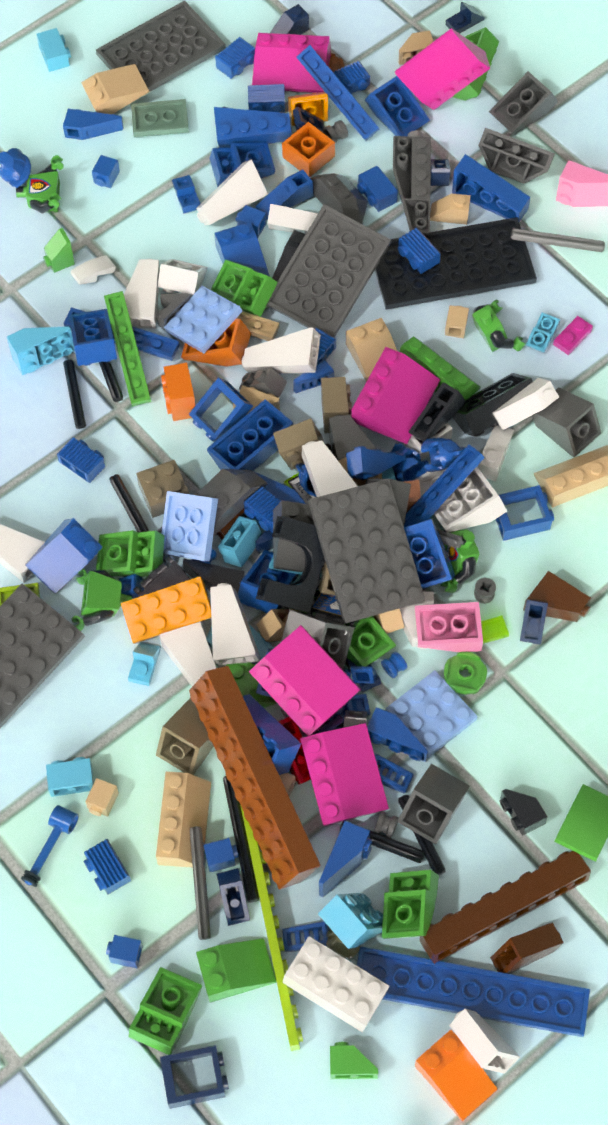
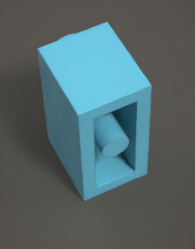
M57 28L36 34L39 49L49 72L70 66L68 58H71L69 48H65L64 36L59 34Z
M239 516L218 545L225 563L243 567L256 548L255 541L262 535L255 520Z
M78 757L73 759V761L67 762L57 760L46 765L48 790L51 797L91 791L94 778L90 758Z

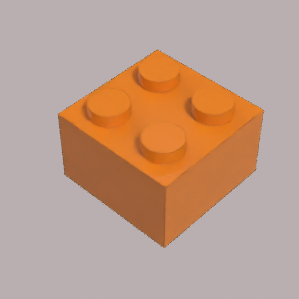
M307 122L282 143V155L285 160L299 171L304 170L311 177L335 157V142L311 123Z
M181 363L164 366V375H161L167 413L172 414L173 421L192 418L189 413L195 407V399L188 364Z

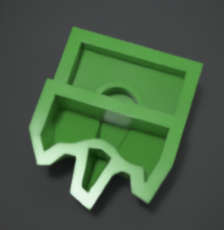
M226 664V666H229L242 696L250 694L263 708L277 704L272 697L256 693L259 682L249 672L255 664Z

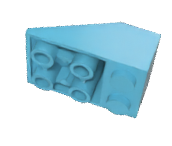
M70 327L23 328L6 336L12 359L22 376L32 373L36 369L51 364L54 360L68 356L75 351Z
M364 893L337 894L318 913L348 949L356 948L382 933L383 913L379 910L376 911L371 906L372 901Z

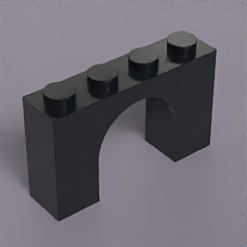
M277 516L272 537L296 544L304 554L305 568L300 578L291 584L261 578L256 599L300 612L310 613L315 603V591L320 584V571L325 564L315 525L289 517Z

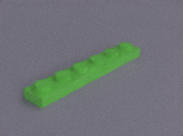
M120 291L104 295L131 405L133 407L151 402L124 293Z

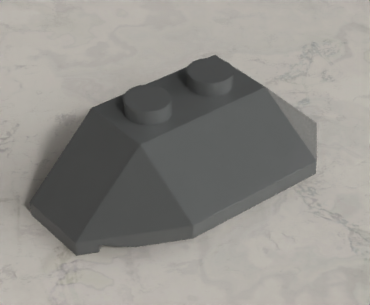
M488 128L484 129L478 145L490 171L523 184L547 173L555 153Z
M332 173L310 178L313 181V194L322 205L325 204L363 224L368 201L346 176Z
M222 469L195 494L218 499L213 537L244 508V501L261 486L265 488L268 485L254 471Z

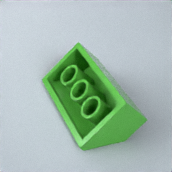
M486 27L465 36L466 39L486 52L491 67L499 40ZM488 71L453 97L466 101L479 96Z
M413 336L401 345L399 352L407 355L440 379L435 392L444 382L458 390L466 401L480 390L481 386Z

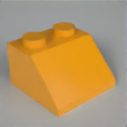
M319 92L288 97V111L292 126H296L292 110L297 106L322 119L323 122L328 121L327 93Z

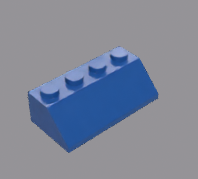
M265 399L207 448V452L220 470L254 471L278 450L273 433L290 427L294 423Z

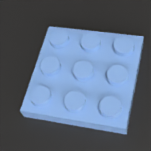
M201 286L165 325L164 329L169 334L204 354L243 311L235 303Z
M167 491L161 533L165 535L163 554L210 561L218 504L217 498Z
M435 670L386 707V711L397 715L428 750L427 758L432 756L478 718Z

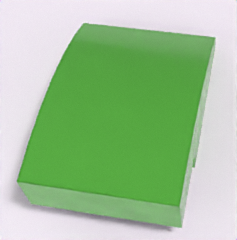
M225 260L211 291L240 306L243 311L261 317L278 282L249 267Z
M134 530L100 534L98 543L102 548L97 553L96 570H106L113 577H126L137 574L140 577L148 576L163 563L165 535L157 531L138 533Z
M373 616L359 620L354 629L347 658L357 666L368 667L395 648L396 644Z
M583 784L554 842L596 862L608 838V796Z
M432 870L390 873L389 892L384 893L383 939L426 936L436 904L439 880L437 873Z
M160 967L140 1003L138 1013L129 1027L128 1037L167 1055H171L192 1013L202 985Z

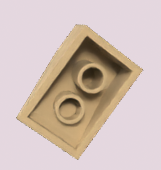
M135 64L98 72L81 82L96 112L104 114H114L150 92Z
M382 318L346 331V346L367 382L385 347L397 351L390 331Z

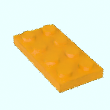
M201 576L121 603L133 644L160 636L159 634L211 619V605Z

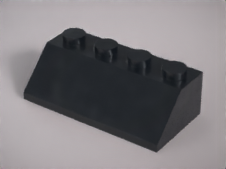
M511 373L468 398L453 417L454 421L465 434L474 437L482 435L484 430L489 427L499 425L493 412L533 382L532 378Z

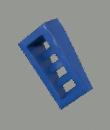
M326 360L322 361L317 365L316 373H303L293 380V391L299 393L321 386V378L334 377L333 368Z
M375 753L377 765L380 766L378 770L382 785L405 794L414 774ZM384 768L388 769L385 776L382 775ZM395 772L394 780H391L390 777ZM400 776H405L402 784H398Z
M325 921L282 929L284 951L293 952L301 950L304 943H301V932H304L305 942L310 936V931H313L314 940L326 946L328 940L326 935L331 928ZM319 930L323 932V940H320ZM292 933H295L296 945H292Z

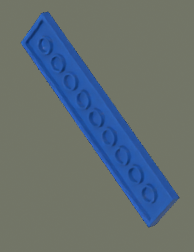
M360 947L357 966L389 985L382 1000L456 1014L464 1009L477 1012L483 1019L584 1037L590 989L442 961L433 964L431 959Z

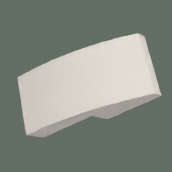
M105 255L80 264L71 270V275L79 285L96 282L98 275L114 273L116 266Z

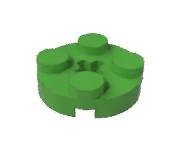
M459 652L456 656L450 657L444 667V679L456 693L476 694L485 684L487 667L478 655L471 652ZM468 669V673L471 675L463 677L459 672Z

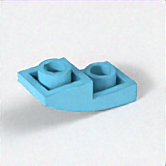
M542 312L526 346L544 353L560 323V319Z

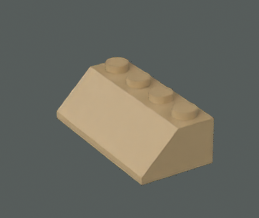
M608 445L534 473V477L542 491L546 493L552 508L608 486Z
M165 772L156 850L158 865L193 868L190 828L196 826L202 828L204 845L211 791L210 781L189 773Z

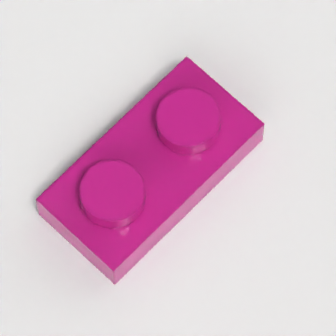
M577 316L555 338L553 345L569 355L592 331L593 326Z

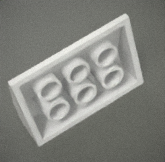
M476 467L439 507L434 515L445 531L449 533L490 523L507 512V509L499 495L479 468ZM445 470L426 472L415 479L419 480L421 496Z

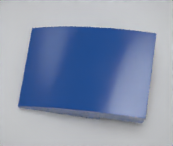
M267 142L232 143L230 148H212L209 159L217 187L243 162L248 160L253 161L261 179L275 173Z

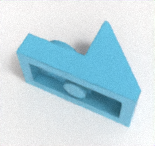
M143 642L137 645L133 650L134 660L128 676L129 682L150 686L161 646Z

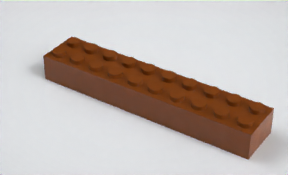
M229 666L208 670L189 690L191 700L196 705L200 720L205 725L208 737L217 752V757L225 769L226 777L235 791V797L244 811L245 819L249 822L254 839L259 844L263 859L269 866L273 881L277 884L279 890L301 883L321 866Z

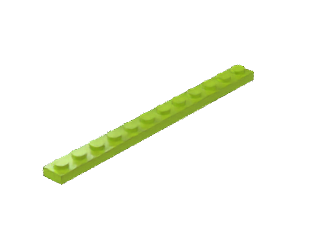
M241 807L290 1050H300L299 1042H303L301 1027L296 1028L294 1019H298L296 1004L291 1005L289 997L294 996L293 989L282 983L284 975L288 970V964L286 959L282 960L280 951H284L282 937L277 938L276 929H280L277 915H272L271 908L275 907L273 893L268 894L267 886L271 885L269 873L263 871L262 865L266 864L263 859L262 851H259L258 842L254 839L253 831L249 822L245 819L244 811Z

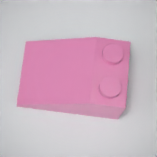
M568 160L559 179L556 201L572 207L608 206V174Z
M479 602L415 606L418 647L452 652L482 651L483 635Z

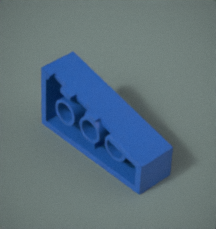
M465 154L454 169L452 194L471 195V203L505 219L518 217L520 222L528 211L530 196Z

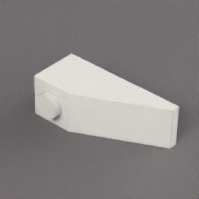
M537 378L494 411L493 415L501 429L504 430L545 409L558 399L559 396L551 381Z
M500 425L493 428L482 453L485 458L478 465L479 470L486 479L497 481L514 434L513 429L506 428L503 430Z

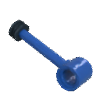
M60 805L53 809L48 821V825L52 826L53 830L31 870L24 871L25 874H23L24 876L21 877V880L25 884L37 887L38 881L41 880L38 874L61 832L70 834L78 822L79 814Z

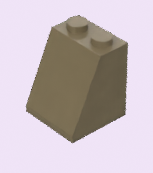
M191 697L163 725L156 756L182 772L194 775L214 745L208 737V732L204 723L200 720L199 712Z

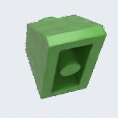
M60 228L44 247V262L47 267H51L54 273L75 265L70 240L64 229Z
M336 1042L334 1046H330V1080L378 1079V1068L354 1045H349L348 1042Z

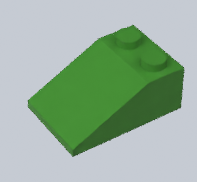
M263 938L217 945L196 952L210 1003L276 983Z

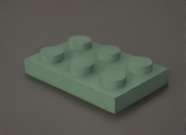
M186 99L131 104L134 137L189 133Z

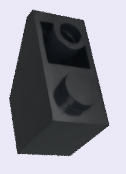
M508 789L502 790L499 800L500 805L505 812L508 811L511 816L512 826L516 831L519 830L522 836L546 824L548 816L537 798Z

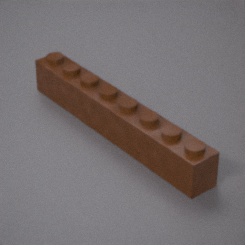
M565 851L553 862L547 861L541 864L538 870L532 873L528 871L521 875L519 880L502 885L500 890L494 893H486L478 902L474 904L470 902L464 905L461 911L445 915L436 924L431 923L426 936H420L419 941L433 964L585 883L589 880L591 870L579 853Z

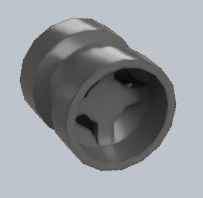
M342 120L335 122L333 126L328 125L323 128L324 134L335 143H337L338 139L348 137L347 127Z

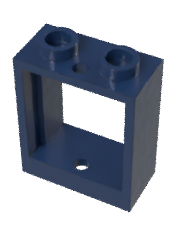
M216 1045L160 1057L169 1109L226 1097L224 1090L229 1089L227 1076H222L220 1069L221 1066H225L222 1051L217 1052ZM212 1056L217 1088L177 1096L172 1064Z

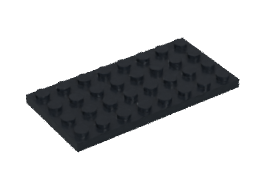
M518 217L430 232V235H424L441 255L440 263L422 274L417 269L414 270L406 257L400 255L398 251L399 238L391 239V244L375 269L385 310L536 283L537 277L526 242L511 239L512 229H521Z

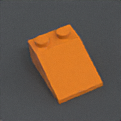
M235 319L204 354L185 343L181 358L225 367L241 365L251 332L241 319Z
M449 1030L415 1061L416 1069L461 1121H464L498 1090L452 1030Z

